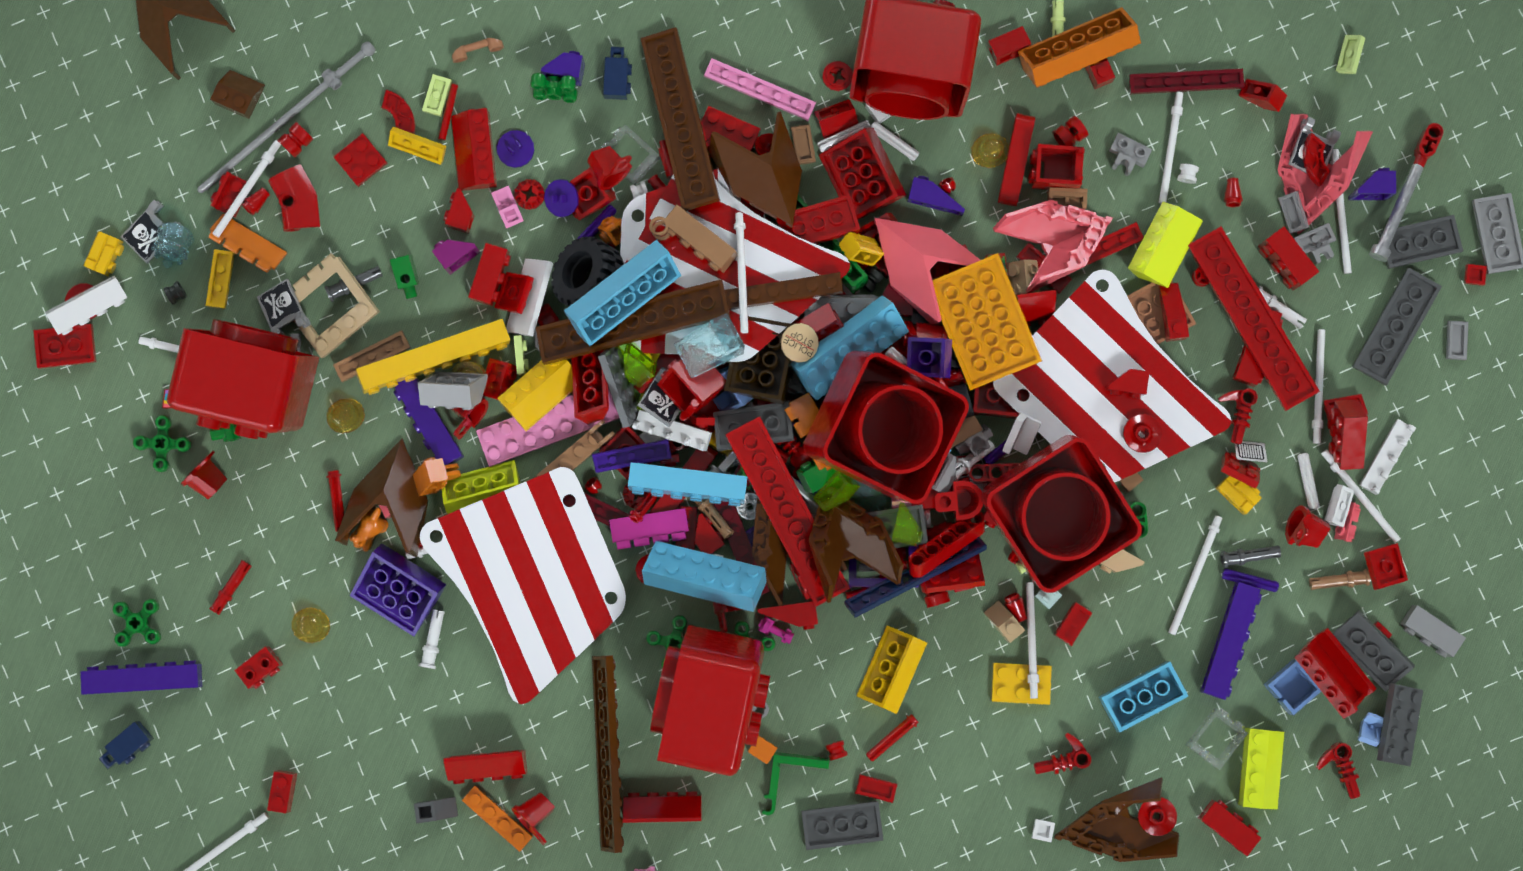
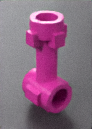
M767 617L761 619L758 625L760 632L766 635L771 632L781 637V642L790 644L794 636L791 630L787 629L784 631L774 626L775 621Z

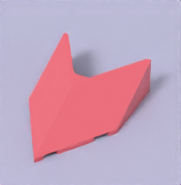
M1307 114L1290 115L1277 170L1284 184L1285 195L1298 191L1309 225L1348 189L1373 131H1357L1353 146L1333 165L1328 163L1327 167L1331 172L1322 186L1317 187L1307 173L1288 164L1300 133L1302 119L1307 120L1308 117ZM1305 229L1298 231L1297 234H1301Z
M1048 200L1005 214L993 227V230L997 233L1040 244L1046 254L1026 289L1028 294L1085 267L1113 217H1101L1092 211L1071 205L1063 206L1057 204V201Z
M874 218L879 233L880 246L884 253L883 258L885 267H887L890 286L930 324L939 323L942 319L930 269L937 261L968 266L980 261V259L940 229Z

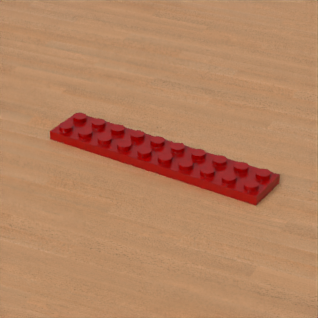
M1222 226L1188 245L1189 251L1283 409L1287 411L1319 393L1318 387Z
M758 416L726 433L725 436L797 573L800 574L813 604L817 607L826 602V597L808 542L814 519L762 419ZM841 570L833 597L850 589Z

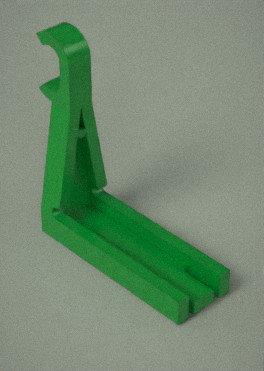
M775 752L773 755L769 793L763 795L765 799L770 798L772 800V806L770 810L764 809L761 813L771 815L775 811L780 773L779 763L829 769V758Z

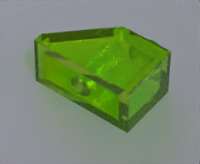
M627 343L624 351L625 377L630 383L640 388L655 376L657 364L632 343Z
M836 471L813 499L826 512L848 501L861 486L855 479Z
M900 502L892 541L917 547V543H921L923 532L920 531L921 527L907 505Z

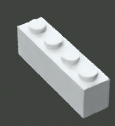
M112 276L46 311L45 314L57 334L62 333V335L71 332L73 330L72 327L77 324L82 326L88 323L90 317L105 314L108 311L107 308L113 305L114 307L120 306L125 302L124 299L127 296L116 277Z

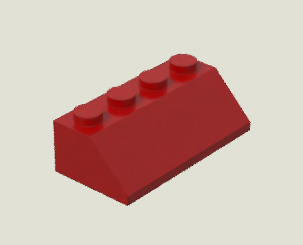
M488 109L466 110L451 116L459 189L466 191L497 187Z
M604 350L571 358L574 417L586 424L603 420L609 409L608 384L598 358Z
M526 750L448 756L443 758L447 780L453 781V784L465 783V779H472V782H482L487 777H492V781L503 780V776L511 775V779L523 778V774L527 773Z
M687 791L686 795H678V792H667V795L660 796L659 792H647V796H639V792H630L628 796L623 797V823L702 821V795H698V791Z

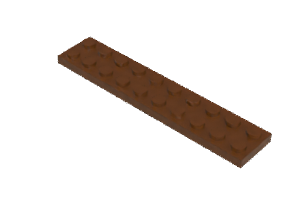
M675 27L642 37L640 39L681 207L683 210L688 211L721 201L678 29Z
M720 279L653 297L591 346L577 334L569 319L535 328L543 365L729 318L731 315L724 283Z
M613 655L592 656L601 851L622 853L624 839L621 836L623 819L620 815L622 799L619 793L621 779L618 772L620 759L617 750L619 748V739L617 738L619 724L616 718L618 703L615 698L617 683L614 679L616 663Z

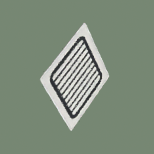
M1242 441L1241 444H1235L1238 460L1268 462L1264 443Z

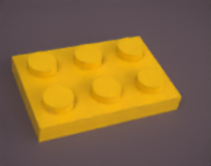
M993 663L991 701L1050 705L1052 666L1037 665V674L1039 675V683H1037L1038 698L1030 699V683L1027 680L1029 665Z

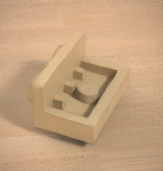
M1024 259L1008 263L1009 280L1016 296L1027 294L1026 289L1038 270L1037 260ZM1040 288L1031 293L1040 292Z

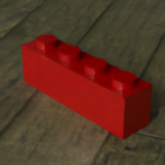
M1272 310L1279 324L1282 326V313ZM1244 343L1232 380L1255 387L1258 383L1261 384L1264 375Z

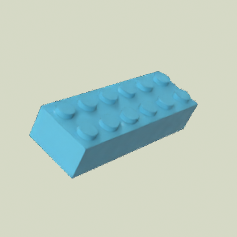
M655 240L570 305L564 312L577 334L591 346L677 280L681 274L669 251Z
M883 295L844 323L842 328L818 343V349L813 358L806 362L793 361L791 363L804 388L811 396L818 400L828 393L844 357L849 352L857 350L881 353L909 332L893 302Z
M632 462L630 464L628 488L632 490L633 494L644 495V492H651V496L663 497V494H667L673 499H682L684 496L690 497L691 501L696 502L708 499L709 503L721 504V501L729 502L728 505L740 506V503L744 504L747 476Z
M655 541L642 569L645 585L754 612L767 582L764 567Z

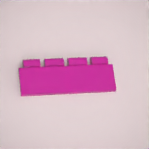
M686 508L645 514L643 516L644 520L639 523H634L629 517L609 520L613 543L616 542L618 550L631 548V540L634 541L635 547L650 545L649 537L653 538L654 544L655 541L669 542L668 534L672 535V541L685 540L686 532L689 531Z

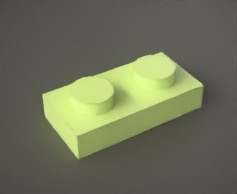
M1345 35L1336 68L1338 73L1356 74L1365 37L1362 35Z
M432 75L422 108L423 112L442 116L452 83L451 79Z
M519 335L514 336L516 369L518 376H524L526 370H529V361L525 359L524 353L528 351L527 340H523V337Z

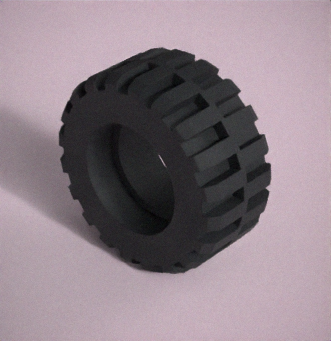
M586 236L572 241L571 245L569 244L564 248L563 253L560 252L559 259L553 266L555 268L551 275L553 281H551L552 288L554 289L553 292L561 303L567 306L572 305L624 265L620 253L614 247L595 237ZM592 267L591 274L587 281L584 283L585 276Z

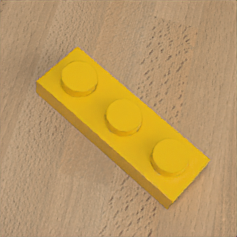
M392 127L390 130L388 146L439 165L443 163L446 151L445 145L396 127Z
M214 249L206 298L207 307L226 309L235 254L231 251Z

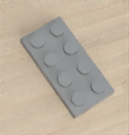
M1508 193L1472 200L1484 264L1487 266L1486 274L1523 269V248L1512 194Z

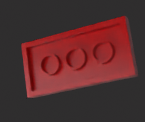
M850 194L795 210L792 228L786 225L785 221L778 217L776 218L780 228L814 244L844 237L849 232H861Z

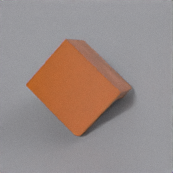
M758 735L756 747L751 746L748 752L765 764H768L778 747Z

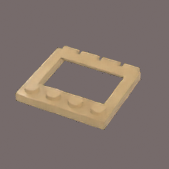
M332 253L321 261L323 267L317 264L307 273L308 277L304 275L293 284L294 292L300 303L337 272L359 302L320 335H318L312 325L303 328V326L299 327L321 358H325L380 312L342 259L335 257Z

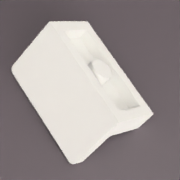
M1021 412L1015 420L1002 451L1010 454L1012 449H1015L1027 455L1041 422Z
M1339 484L1334 487L1324 519L1329 525L1344 527L1354 490Z

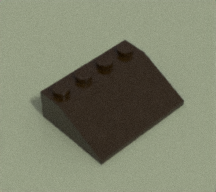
M748 316L750 321L785 326L786 328L780 334L771 333L777 336L750 359L730 362L724 391L767 402L784 404L792 368L791 363L793 361L783 353L781 338L784 331L793 324ZM734 341L732 353L737 354L741 351V344Z

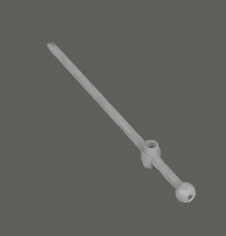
M366 41L361 45V50L338 70H325L321 75L324 80L319 86L197 188L198 192L204 193L222 175H225L227 171L229 172L328 87H331L333 90L340 88L342 85L340 77L365 56H372L375 53L374 46Z

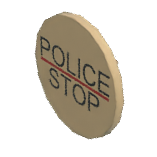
M802 323L789 326L781 338L783 353L794 362H806L813 358L819 345L815 331L810 326Z

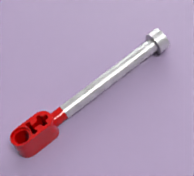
M1430 124L1419 138L1414 150L1415 160L1378 244H1374L1369 253L1376 260L1386 262L1391 254V250L1388 248L1427 160L1436 152L1443 136L1444 130L1440 124ZM1429 131H1433L1436 137L1430 136ZM1426 145H1429V146L1427 147L1426 153H1425V152H1424V150H1425L1424 147H1425Z

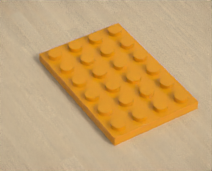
M999 253L932 280L942 323L948 338L952 339L953 350L970 390L1043 361Z

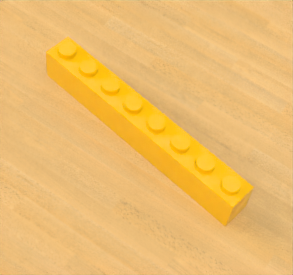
M503 319L357 368L356 374L363 393L372 395L378 393L380 388L386 386L387 388H393L398 385V382L403 380L410 382L415 380L418 375L424 374V376L433 374L435 369L441 367L442 369H448L453 366V363L458 361L465 363L470 361L473 356H485L490 353V350H503L508 347L510 337Z

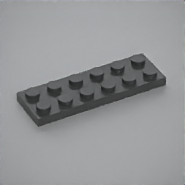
M1407 268L1352 367L1386 386L1442 286L1411 268Z

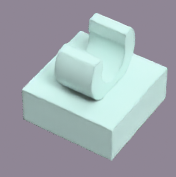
M1041 589L1035 595L1047 609H1050L1062 596L1058 591L1047 593Z

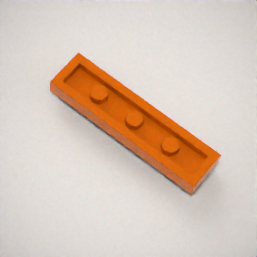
M476 785L462 799L469 808L519 852L532 839L533 836Z

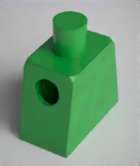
M405 255L390 259L398 289H404L406 299L417 297L415 285L419 284L413 256ZM405 274L409 275L410 281L408 283L404 281Z

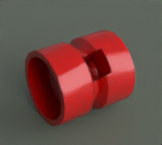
M1076 116L1067 120L1065 126L1061 125L1052 132L1057 143L1063 146H1075L1076 141L1081 142L1089 135L1084 124Z
M295 122L289 128V134L282 135L277 141L296 158L302 151L301 146L307 147L314 139Z
M925 582L920 584L922 593L926 594L924 600L927 608L951 601L948 591L927 593Z

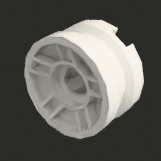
M746 493L744 504L740 503V506L736 507L738 514L745 520L755 519L756 494ZM748 503L754 505V508L752 510H748L746 508V505Z

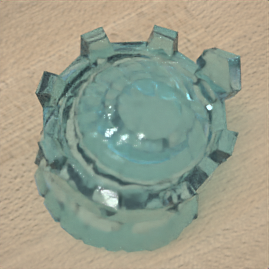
M164 223L157 228V238L153 242L154 245L151 247V250H155L154 257L156 259L159 257L165 259L162 265L166 269L172 267V261H177L178 265H182L183 260L188 258V249L194 242V236L189 229L181 224Z

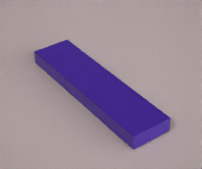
M667 439L592 454L596 473L630 467L631 462L645 464L672 458Z

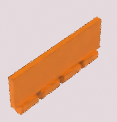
M222 214L210 228L211 233L208 238L220 245L225 240L223 247L235 254L242 250L239 256L251 264H254L257 259L258 261L255 266L266 273L271 268L275 270L287 255L286 251L233 219L230 220L219 238L214 236L212 233L225 214Z
M809 393L789 403L790 407L785 409L791 422L798 419L799 422L793 426L800 438L807 436L819 411ZM813 459L819 471L824 468H826L827 471L832 469L831 467Z

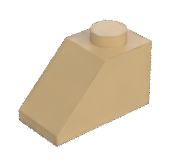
M1122 549L1099 565H1101V570L1110 574L1111 572L1116 573L1142 566L1145 562Z
M997 601L984 612L1008 643H1011L1025 631L1000 601Z

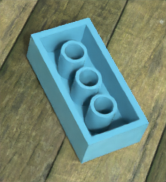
M1166 661L1098 698L1116 732H1122L1188 697V694L1171 662Z

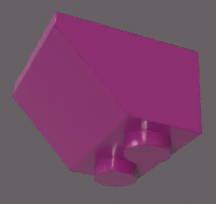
M441 240L434 245L435 249L432 250L433 254L450 275L481 253L474 243L454 240Z

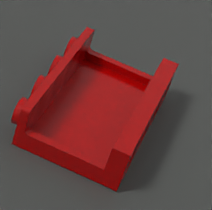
M1329 628L1314 635L1294 657L1343 719L1358 711L1357 706L1361 701L1377 689Z

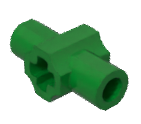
M234 424L230 425V429H210L212 441L223 439V442H231L241 439V436L234 434L236 428Z

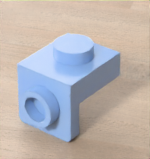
M1368 712L1360 723L1358 740L1377 747L1380 743L1384 717Z

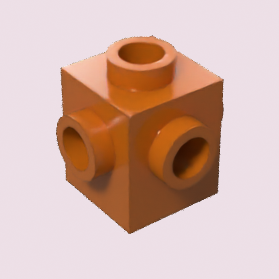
M613 216L607 217L597 227L600 231L599 236L605 243H610L614 246L621 243L622 219H617Z

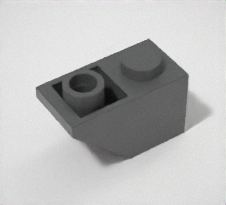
M456 797L414 804L416 824L458 816Z

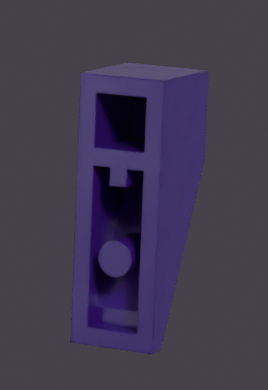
M925 176L913 178L908 203L963 216L965 209L934 182L929 181V178Z

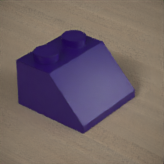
M576 51L563 52L541 68V73L546 76V79L548 76H558L561 78L566 75L572 76L576 79L575 86H581L585 69L583 55Z
M1378 168V171L1373 172L1348 196V200H1388L1396 194V171H1390V168Z
M908 337L907 367L927 377L950 378L952 339Z

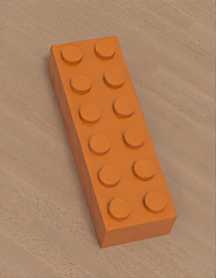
M1121 7L1019 50L1018 53L1023 71L1037 88L1053 80L1063 78L1072 72L1079 71L1086 66L1098 63L1100 60L1114 56L1126 49H1131L1140 44L1141 40L1137 24Z

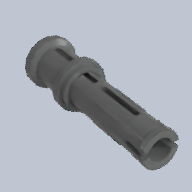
M376 266L354 277L362 286L383 277L379 266ZM342 279L332 286L324 287L331 302L337 297L351 293Z
M1279 545L1245 551L1240 548L1233 552L1221 551L1220 553L1223 568L1236 564L1242 566L1250 561L1281 557Z

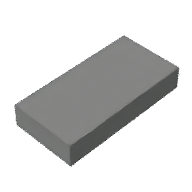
M1298 191L1279 197L1289 233L1292 234L1309 228Z
M1447 321L1446 359L1467 360L1468 322Z

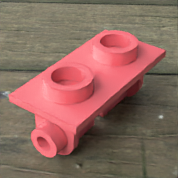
M1351 502L1344 527L1336 526L1334 539L1352 542V539L1355 538L1357 526L1351 525L1352 521L1358 522L1361 511L1359 509L1360 505Z

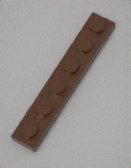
M840 272L746 287L747 308L843 293ZM739 288L725 290L729 310L740 309Z

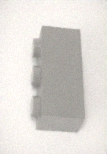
M1412 605L1400 623L1404 627L1403 631L1411 636L1415 634L1420 638L1419 641L1427 647L1431 645L1437 649L1435 652L1444 658L1454 657L1466 637L1418 605Z

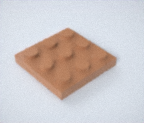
M1150 283L1129 294L1127 297L1154 341L1160 344L1166 338L1158 284ZM1182 298L1188 328H1190L1196 322Z

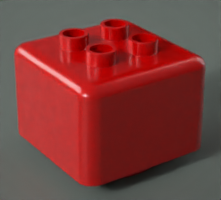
M866 0L849 97L852 100L866 103L877 111L901 118L933 120L945 116L961 117L971 89L981 27L980 15L970 9L955 7L953 3L944 0H935L932 3L917 0Z
M213 319L210 330L183 328L167 395V403L177 411L197 415L196 425L220 430V428L230 429V425L234 424L236 425L234 434L246 438H267L268 433L297 431L304 424L319 357L296 351L299 339L232 322Z
M851 351L844 357L805 438L804 451L809 457L889 497L912 504H919L928 497L968 413L969 404L967 399L958 392L882 353Z
M1074 435L1061 437L986 485L982 490L984 507L1030 579L1042 591L1047 593L1056 592L1135 542L1142 533L1141 523L1090 443Z
M688 625L681 648L668 646L650 732L662 734L657 761L726 776H733L738 772L745 744L755 747L757 744L762 713L752 711L753 706L765 707L770 675L760 674L764 657V646L760 640Z

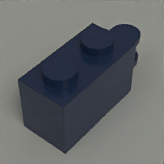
M611 46L610 57H605L604 99L627 100V94H631V83H628V76H632V64H629L628 58H624V47ZM614 54L621 55V58H614Z
M135 721L105 746L107 752L99 760L107 770L116 763L118 765L124 763L128 765L136 758V753L139 751L143 752L151 746L150 742L154 738L140 721ZM109 755L114 758L113 761L108 758Z

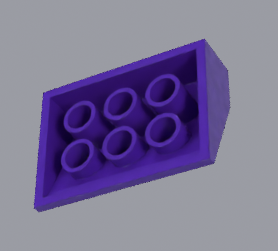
M381 543L369 557L350 596L410 635L415 636L447 584Z

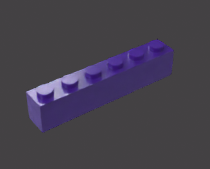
M418 378L410 382L405 380L398 382V385L395 386L396 390L393 392L398 401L402 400L405 404V407H403L408 417L412 416L415 423L413 426L418 434H423L425 439L422 441L428 450L432 449L435 454L433 457L435 459L442 458L444 465L453 464L464 457L463 453L436 408L420 405Z
M1235 582L1200 689L1201 693L1222 700H1226V697L1230 696L1232 678L1235 679L1238 673L1237 662L1243 657L1244 649L1242 647L1250 635L1248 628L1250 623L1252 624L1255 620L1256 613L1254 609L1256 605H1259L1262 594H1260L1261 589L1241 582Z
M195 660L184 661V665H176V662H164V666L157 667V663H145V667L138 668L137 664H127L125 669H118V665L106 666V670H99V666L87 667V671H80L81 695L203 687L202 664H196Z

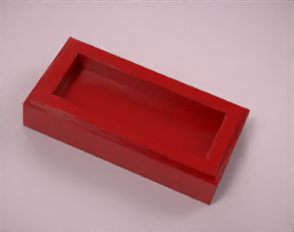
M860 774L855 794L893 803L898 784Z

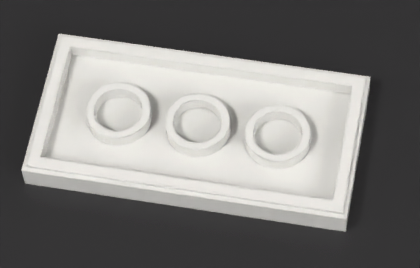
M525 259L521 274L534 278L532 289L529 292L522 314L510 312L506 326L508 333L533 337L553 267L552 262Z

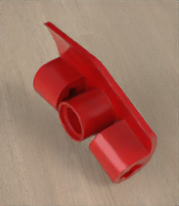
M301 164L282 171L268 180L281 205L283 231L294 232L301 230L300 228L320 227L318 196ZM288 198H293L291 206H285V201Z

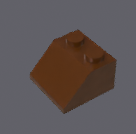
M229 70L217 83L210 100L217 106L250 119L265 85Z

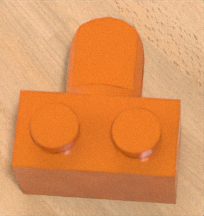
M435 457L425 459L413 474L418 495L435 494L447 485L448 480L459 478L461 476V472L458 470L459 465L457 463L444 465L442 458L435 459Z

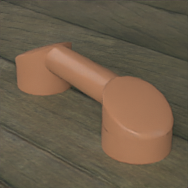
M486 38L462 45L452 54L453 63L463 62L468 59L467 52L487 46L490 52L502 50L504 48L503 42L495 38Z

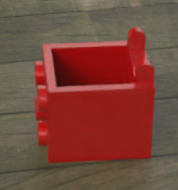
M1038 144L1030 154V164L1033 165V168L1029 172L1028 183H1032L1031 189L1080 188L1083 180L1084 147ZM1041 161L1044 162L1043 178H1040Z
M698 348L691 352L687 350L680 357L679 361L675 359L667 366L668 369L660 375L662 379L657 384L680 409L682 413L679 418L682 421L690 418L711 402L726 383V379Z

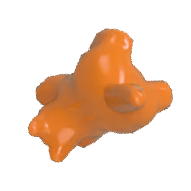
M379 507L375 510L371 509L360 520L359 527L350 535L349 539L353 542L354 547H362L363 551H368L372 546L375 536L384 533L388 529V521L380 517L381 509Z

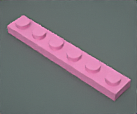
M712 58L704 74L705 78L809 121L816 102Z

